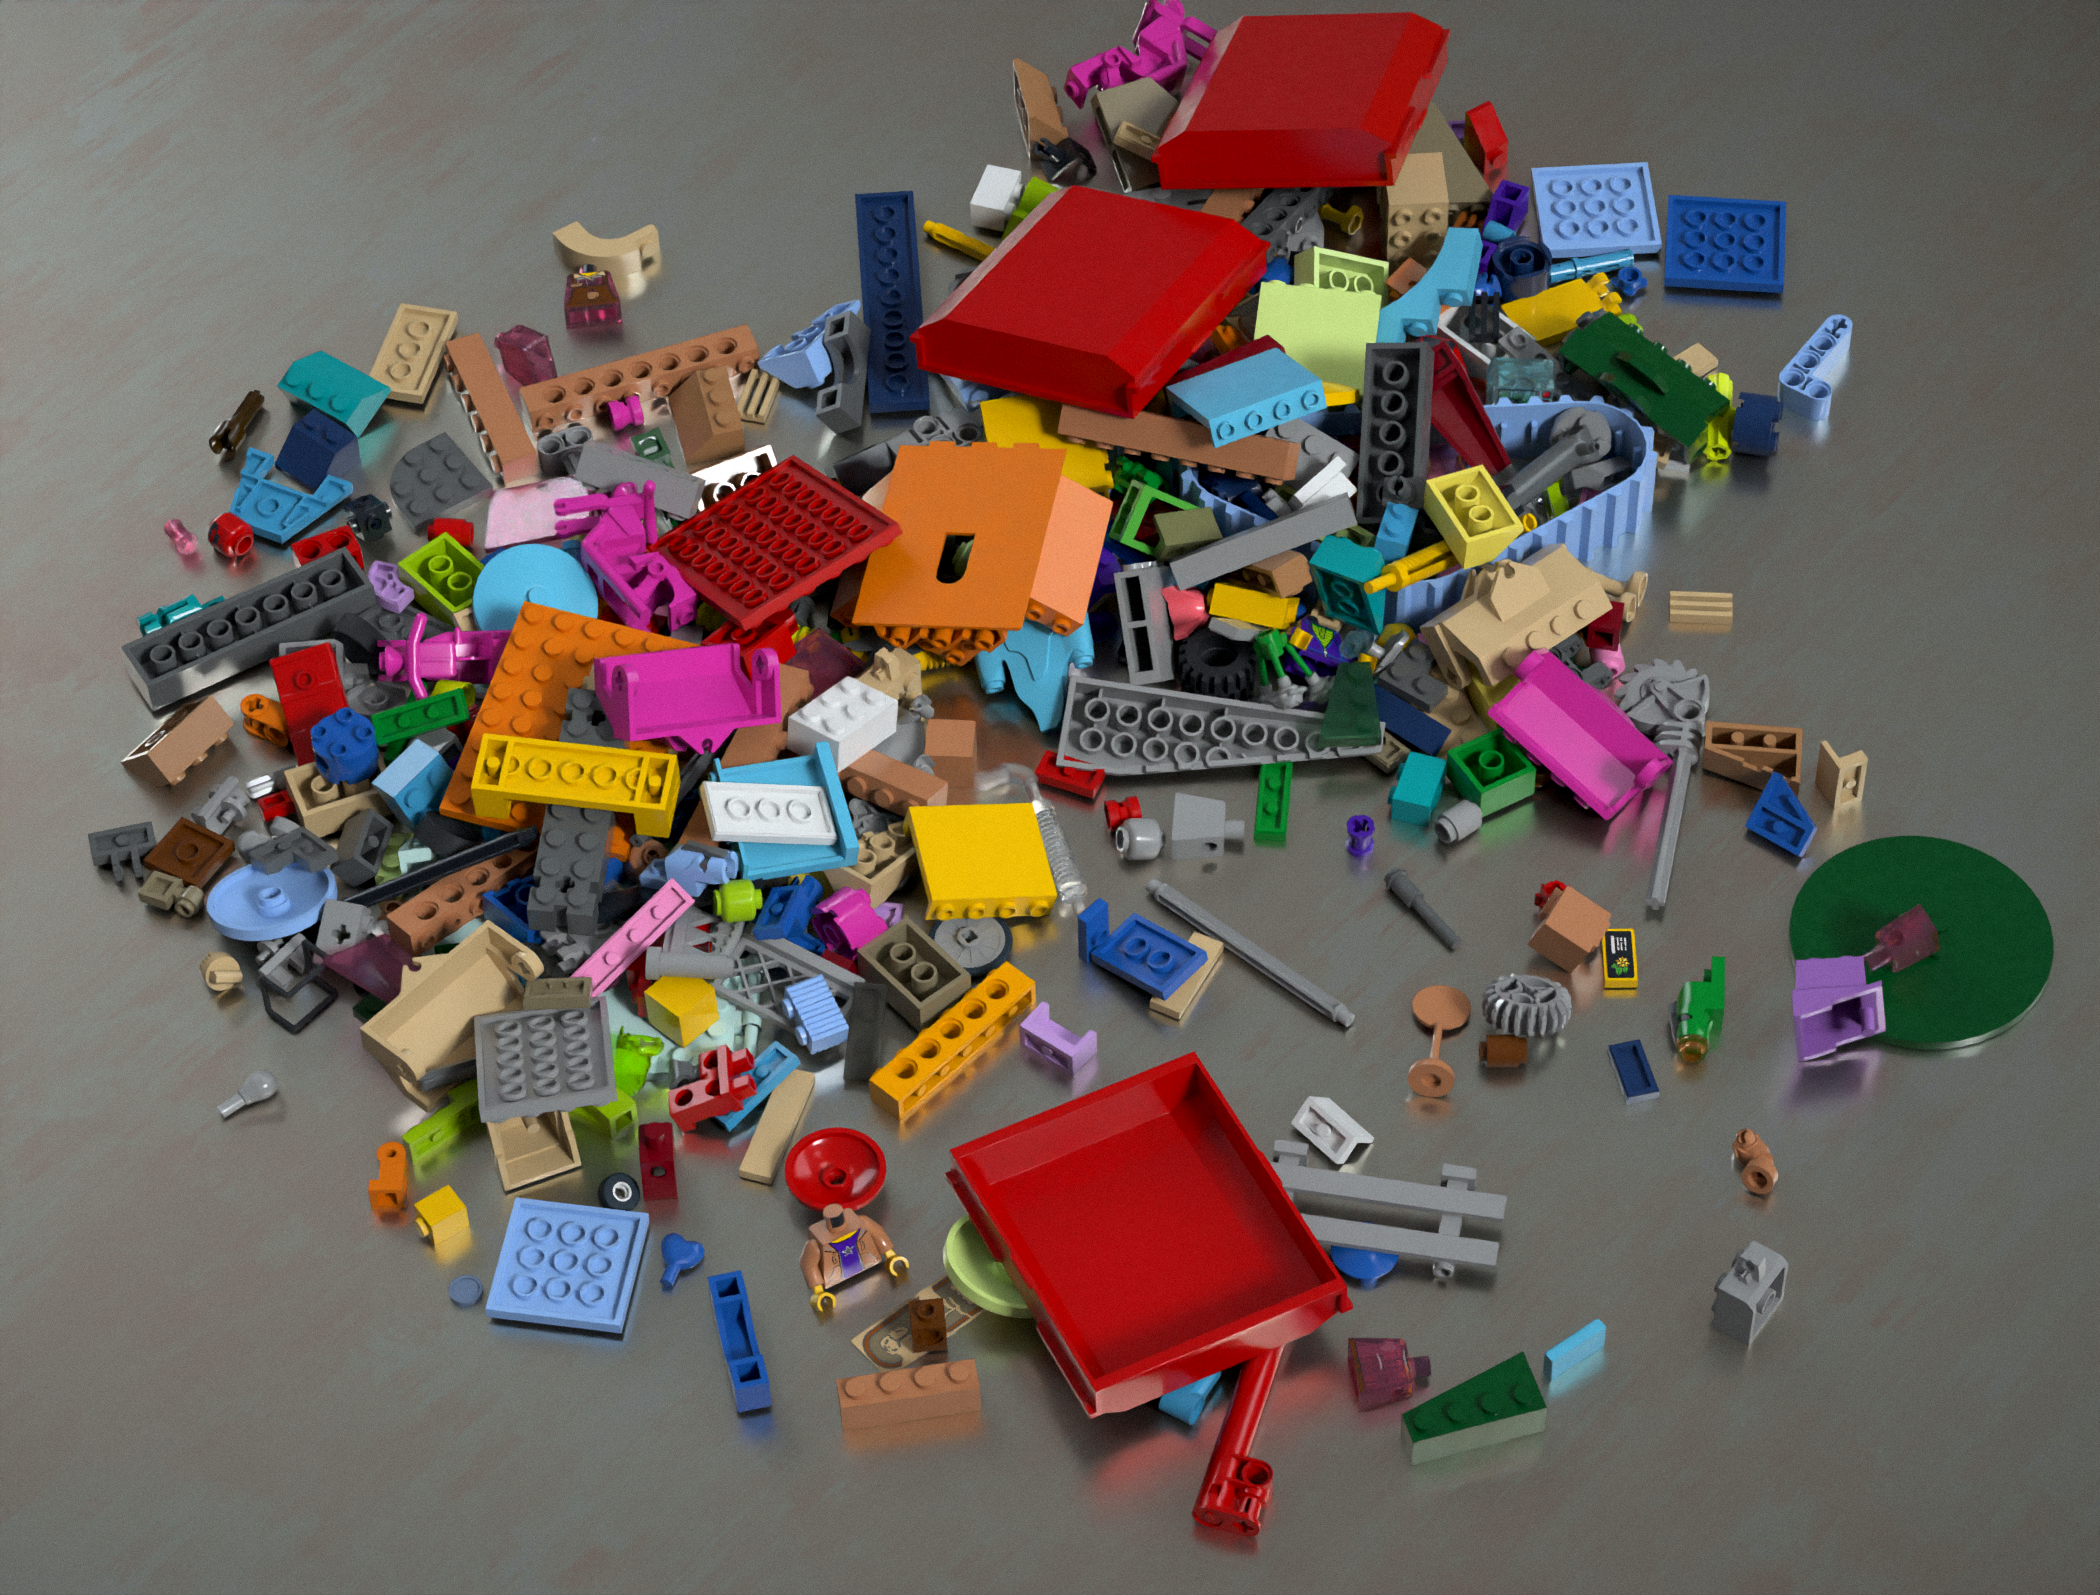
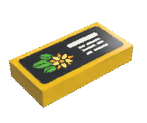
M1608 929L1601 940L1604 988H1637L1638 973L1634 929Z

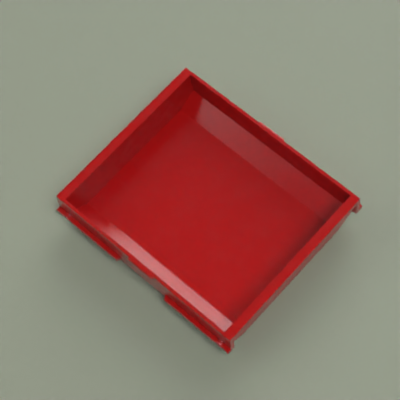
M1413 12L1243 16L1218 31L1217 34H1214L1192 77L1193 80L1177 111L1174 112L1151 156L1152 163H1158L1161 189L1394 186L1418 130L1421 129L1428 112L1427 108L1448 62L1446 44L1451 35L1450 29H1443L1442 26Z
M1077 185L1066 187L1048 194L909 337L910 342L915 343L918 369L1134 419L1187 359L1212 335L1214 329L1267 272L1266 252L1271 247L1270 242L1261 240L1231 218Z
M1195 1051L949 1150L951 1170L945 1173L947 1182L995 1262L1002 1263L1037 1321V1332L1089 1419L1103 1413L1125 1412L1308 1335L1337 1312L1342 1314L1353 1309V1303L1347 1296L1348 1286L1282 1187L1283 1183L1264 1153L1258 1150Z

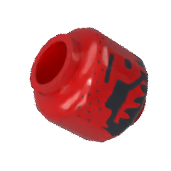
M232 512L223 513L210 522L208 541L211 546L229 558L242 556L252 547L254 539L253 529L250 524Z

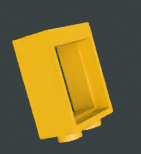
M1222 582L1215 583V587L1210 588L1207 596V606H1210L1209 614L1273 628L1276 627L1278 629H1288L1291 626L1294 627L1300 598L1287 596L1281 599L1240 585Z

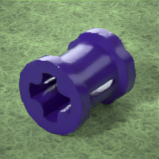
M1355 815L1349 818L1346 824L1349 836L1346 839L1345 847L1352 856L1366 857L1374 850V840L1371 837L1375 832L1374 821L1366 815Z

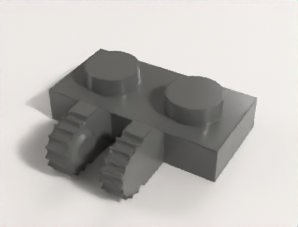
M152 821L88 834L94 866L112 862L116 882L123 881L124 874L120 861L132 858L133 874H135L136 878L143 877L140 857L148 855L156 846Z

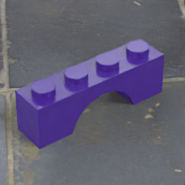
M1502 179L1491 198L1489 211L1480 232L1483 247L1477 274L1488 273L1487 283L1491 277L1492 255L1498 246L1482 238L1486 225L1489 221L1493 220L1517 232L1528 213L1530 188Z

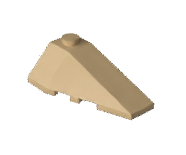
M904 820L888 825V830L874 834L872 831L863 833L862 838L858 840L857 865L823 870L835 892L844 886L850 887L855 891L858 888H862L870 896V906L873 910L886 901L918 865L912 836H904L902 828Z

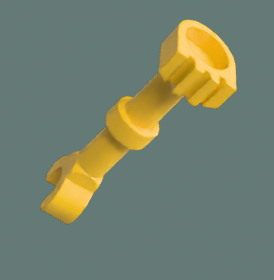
M1329 203L1322 205L1317 210L1320 219L1327 218L1341 224V231L1349 235L1355 234L1362 227V220L1364 219L1362 208L1355 205L1346 214L1331 208Z

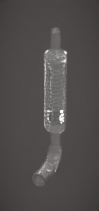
M1004 762L1000 766L973 773L979 793L997 786L1018 783L1021 787L1025 788L1030 803H1033L1051 874L1063 903L1072 905L1078 920V915L1087 909L1083 899L1088 894V888L1054 804L1051 800L1042 798L1037 786L1038 778L1033 770L1022 764H1006Z

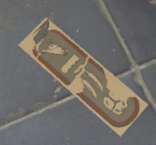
M946 1273L850 1341L880 1372L901 1370L926 1353H913L909 1301L943 1298L947 1337L982 1314L986 1309L965 1297L955 1287Z

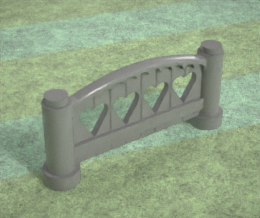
M713 900L692 904L666 930L663 949L662 947H647L646 980H660L661 976L718 980L733 978L734 958L730 957L740 941L745 921L725 923L721 916L709 914L699 909L713 904ZM707 923L718 924L715 926L716 933L712 934L696 927ZM708 941L714 942L712 945L713 952L710 953L692 947Z

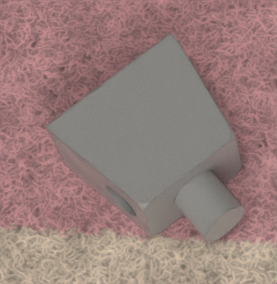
M1175 793L1171 860L1221 857L1224 854L1225 839L1244 840L1245 820L1226 819V803L1222 800Z

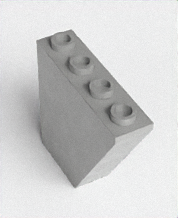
M1157 561L1123 565V572L1114 573L1130 683L1133 685H1143L1176 679L1174 625L1170 618L1168 602L1161 593L1162 588L1175 586V577L1170 565L1164 566V562L1157 563Z

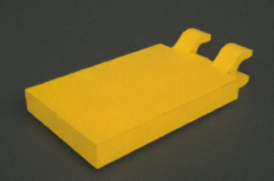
M1604 272L1595 274L1587 283L1582 278L1544 290L1535 296L1521 298L1500 305V312L1537 339V343L1544 347L1562 341L1571 330L1575 329L1577 326L1576 320L1587 311L1593 313L1603 308L1606 312L1610 311L1615 316L1621 314L1622 310L1618 304L1622 302V299L1617 292L1609 293L1605 284L1609 283V279Z

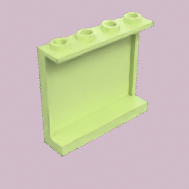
M1279 280L1261 282L1254 340L1270 335L1285 348L1286 355L1322 381L1358 388L1360 402L1351 404L1363 406L1366 343H1376L1382 295H1377L1370 290L1350 292L1341 287L1316 288L1314 285L1307 283L1295 286L1286 285V283Z

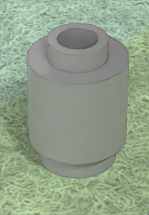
M1462 800L1438 816V820L1434 822V830L1442 842L1446 844L1451 842L1457 843L1482 826V811L1477 804L1468 800Z

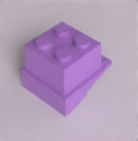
M1863 956L1796 960V990H1792L1798 1061H1807L1836 1052L1837 1046L1886 1031L1882 980L1866 984Z

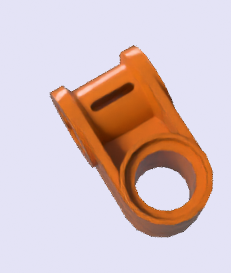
M250 694L242 699L240 707L242 714L245 716L243 727L247 733L271 741L278 746H286L290 742V734L283 708L279 702L260 694Z

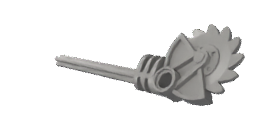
M1654 658L1653 666L1635 664L1633 665L1634 673L1621 676L1619 681L1624 685L1616 690L1614 697L1623 699L1620 703V709L1627 713L1628 717L1635 724L1634 727L1643 734L1655 736L1654 745L1674 761L1671 765L1645 902L1646 905H1652L1653 910H1659V906H1665L1690 768L1698 762L1702 738L1705 736V714L1710 704V687L1707 675L1698 676L1696 668L1685 672L1684 666L1679 660L1673 661L1672 666H1670L1665 661Z

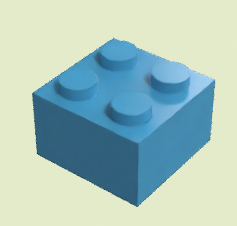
M417 738L372 784L398 821L413 831L427 811L440 812L439 807L453 772L439 752Z

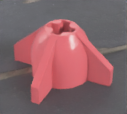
M1178 584L1161 589L1162 595L1168 602V610L1174 625V638L1176 641L1188 638L1195 629L1200 631L1202 626L1207 625L1211 614H1209L1210 606H1207L1206 594L1195 586L1180 591Z

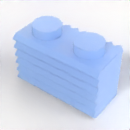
M822 974L785 987L784 999L781 1000L782 1010L787 1019L793 1018L797 1026L795 1027V1035L801 1046L806 1045L810 1053L814 1055L816 1052L827 1050L829 1047L832 1048L847 1041L849 1026Z

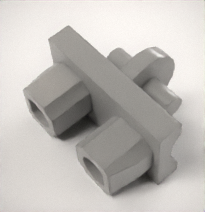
M229 776L223 784L215 783L209 790L208 797L210 800L205 806L197 805L191 812V817L196 824L221 835L232 821L241 822L245 819L247 811L244 807L250 800L240 789L237 777Z
M298 932L284 947H282L284 941L281 938H277L273 942L270 940L259 941L257 948L260 954L255 960L259 965H263L258 971L260 977L265 976L283 990H286L294 979L284 969L287 965L291 964L301 974L307 970L301 942L306 940V938ZM258 978V979L255 981V984L260 987L259 978Z

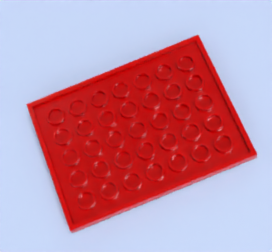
M792 455L663 534L657 539L655 544H647L646 551L643 554L659 551V555H662L671 566L673 565L677 568L681 578L693 588L701 600L742 630L747 631L748 629L760 626L763 620L772 614L784 611L791 602L799 597L811 594L817 586L825 581L837 578L844 569L852 564L864 561L868 554L876 549L888 546L894 541V538L902 534V530L898 522L795 455Z

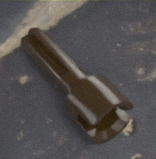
M259 390L250 391L231 419L222 421L209 439V446L215 454H220L224 448L227 450L225 454L226 459L232 458L245 442V429L265 401L264 396L260 394Z

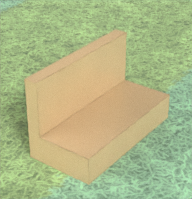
M1827 740L1820 744L1815 784L1832 809L1836 810L1862 800L1868 758L1862 750L1839 758Z

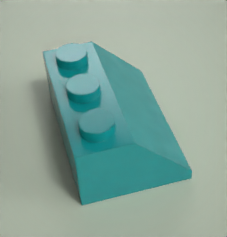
M318 351L294 361L277 385L290 402L309 412L313 409L317 410L357 436V438L360 437L392 390L387 385L323 351Z

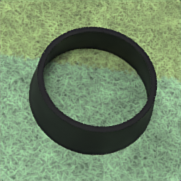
M345 613L332 631V639L343 643L345 657L351 663H367L371 675L380 674L382 671H380L379 653L385 652V647H377V640L387 639L366 620L357 615Z
M427 811L413 830L414 835L423 844L445 857H450L485 842L482 835L466 823L455 818L440 815L438 811Z

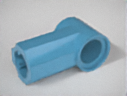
M1221 1371L1163 1395L1159 1403V1410L1189 1425L1194 1424L1203 1409L1206 1396L1220 1378Z

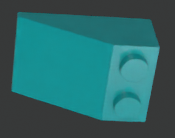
M1327 535L1309 562L1325 615L1380 636L1383 631L1386 588L1373 594H1367L1364 590V584L1380 577L1381 570L1385 566L1382 554L1373 547H1362L1345 537L1338 538Z

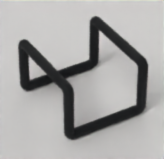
M308 940L301 942L308 975L291 990L286 992L265 976L259 978L266 1013L292 1032L301 1029L338 996L336 988L317 976L332 962L331 957ZM309 950L324 959L314 970ZM311 980L331 993L298 1023L293 1025L272 1010L267 986L285 999L293 997Z

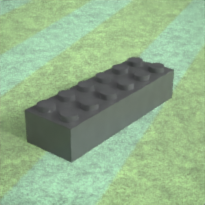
M1427 342L1366 343L1356 520L1358 526L1370 533H1378L1386 510L1382 507L1383 482L1385 478L1397 475L1398 478L1403 476L1404 478H1425L1428 480L1434 351ZM1418 510L1413 532H1425L1426 517L1420 510Z

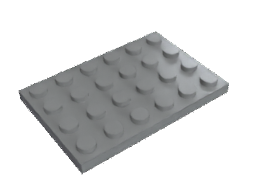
M606 996L591 998L590 1008L560 1010L520 1009L474 1017L481 1123H501L509 1118L521 1116L532 1118L546 1112H569L577 1107L589 1105L600 1107L610 1102L618 1101Z

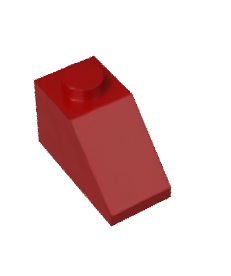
M1487 101L1465 112L1463 148L1474 165L1483 174H1486L1507 163L1509 141L1492 103Z

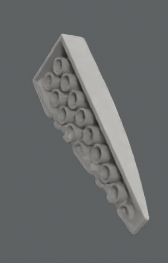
M1071 675L1056 767H1072L1081 771L1105 769L1104 773L1108 775L1127 776L1367 756L1375 753L1381 754L1386 722L1293 708L1283 710L1281 707ZM1065 755L1088 763L1075 762L1063 759Z

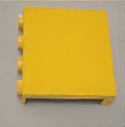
M1027 394L980 402L986 442H996L997 447L1013 448L1014 443H1039V448L1067 449L1061 474L1096 493L1103 492L1104 497L1109 499L1108 489H1114L1111 470L1105 471L1104 464L1109 463L1107 449L1095 447L1096 441L1086 439L1085 444L1067 441L1068 435L1057 433L1062 402Z
M1033 803L913 806L908 808L902 828L905 837L912 836L929 902L925 913V920L938 919L946 921L962 918H1011L1014 916L1041 917L1051 914L1057 898V892Z

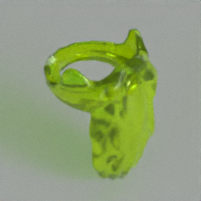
M621 1026L616 1040L613 1062L616 1086L628 1096H634L641 1091L646 1083L647 1074L651 1066V1057L660 1054L664 1050V1043L659 1037L625 1034L624 1026Z

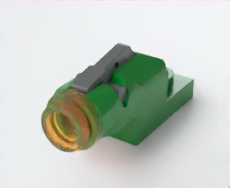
M1712 956L1711 968L1704 969L1703 982H1685L1678 994L1677 1001L1668 1005L1673 1042L1676 1044V1051L1679 1057L1685 1062L1697 1063L1702 1061L1709 1051L1711 1030L1722 1029L1725 1002V957Z

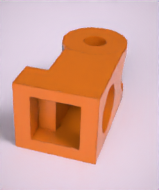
M387 1142L381 1145L376 1153L379 1166V1180H369L368 1193L371 1209H405L409 1174L406 1150L398 1142Z

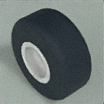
M614 1173L601 1182L598 1189V1198L603 1208L630 1211L639 1202L640 1189L637 1182L630 1175ZM615 1189H619L624 1193L622 1199L616 1196Z

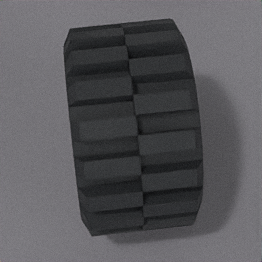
M1209 625L1202 626L1200 631L1195 629L1191 633V637L1183 639V645H1180L1179 681L1181 689L1185 690L1186 693L1240 701L1241 698L1246 700L1250 696V691H1254L1257 681V655L1253 647L1254 642L1232 640L1211 631L1208 628ZM1212 665H1224V666H1223V667H1213Z

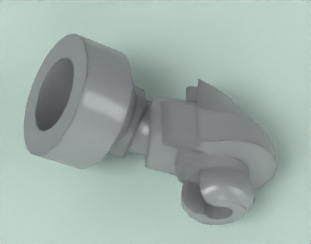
M276 816L270 826L272 837H267L263 833H257L254 830H247L238 839V852L242 858L250 860L249 852L301 826L291 820Z

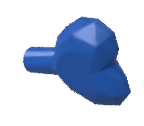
M677 1233L667 1234L661 1241V1253L667 1267L660 1283L670 1288L673 1286L679 1271L690 1269L697 1265L703 1259L705 1253L702 1244L696 1241H686Z

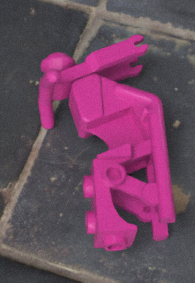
M1146 0L1141 20L1132 38L1133 43L1136 45L1135 53L1139 57L1120 45L1117 48L1114 47L1106 52L1099 53L1093 58L1077 63L1069 68L1064 91L1079 109L1084 107L1087 92L1094 86L1101 92L1146 77H1151L1171 96L1176 95L1182 88L1188 68L1187 54L1201 61L1207 50L1206 47L1187 36L1188 31L1209 44L1214 34H1217L1218 31L1193 16L1183 18L1185 10L1179 0H1165L1163 5L1157 2V0ZM1095 118V124L1097 128L1100 129L1098 121Z
M652 480L644 483L642 493H638V487L634 482H626L615 487L611 498H607L602 493L567 499L560 498L554 501L553 508H557L554 509V512L558 516L601 509L602 513L599 516L568 521L561 520L555 524L554 528L558 530L556 531V536L559 538L587 534L581 542L582 566L590 575L597 593L627 627L650 632L646 627L650 623V617L657 607L665 605L667 601L669 602L668 615L669 630L671 632L697 619V602H699V597L693 588L681 578L677 568L673 565L671 566L662 555H659V551L642 554L646 551V542L655 544L658 539L654 497L656 485Z
M418 613L414 618L407 642L406 640H377V647H385V652L379 653L380 671H386V675H379V681L396 682L407 681L408 679L414 696L418 701L429 697L421 678L433 682L446 679L469 682L473 685L490 684L512 630L460 631L459 627H455L454 632H444L420 643L427 623V616L424 613Z

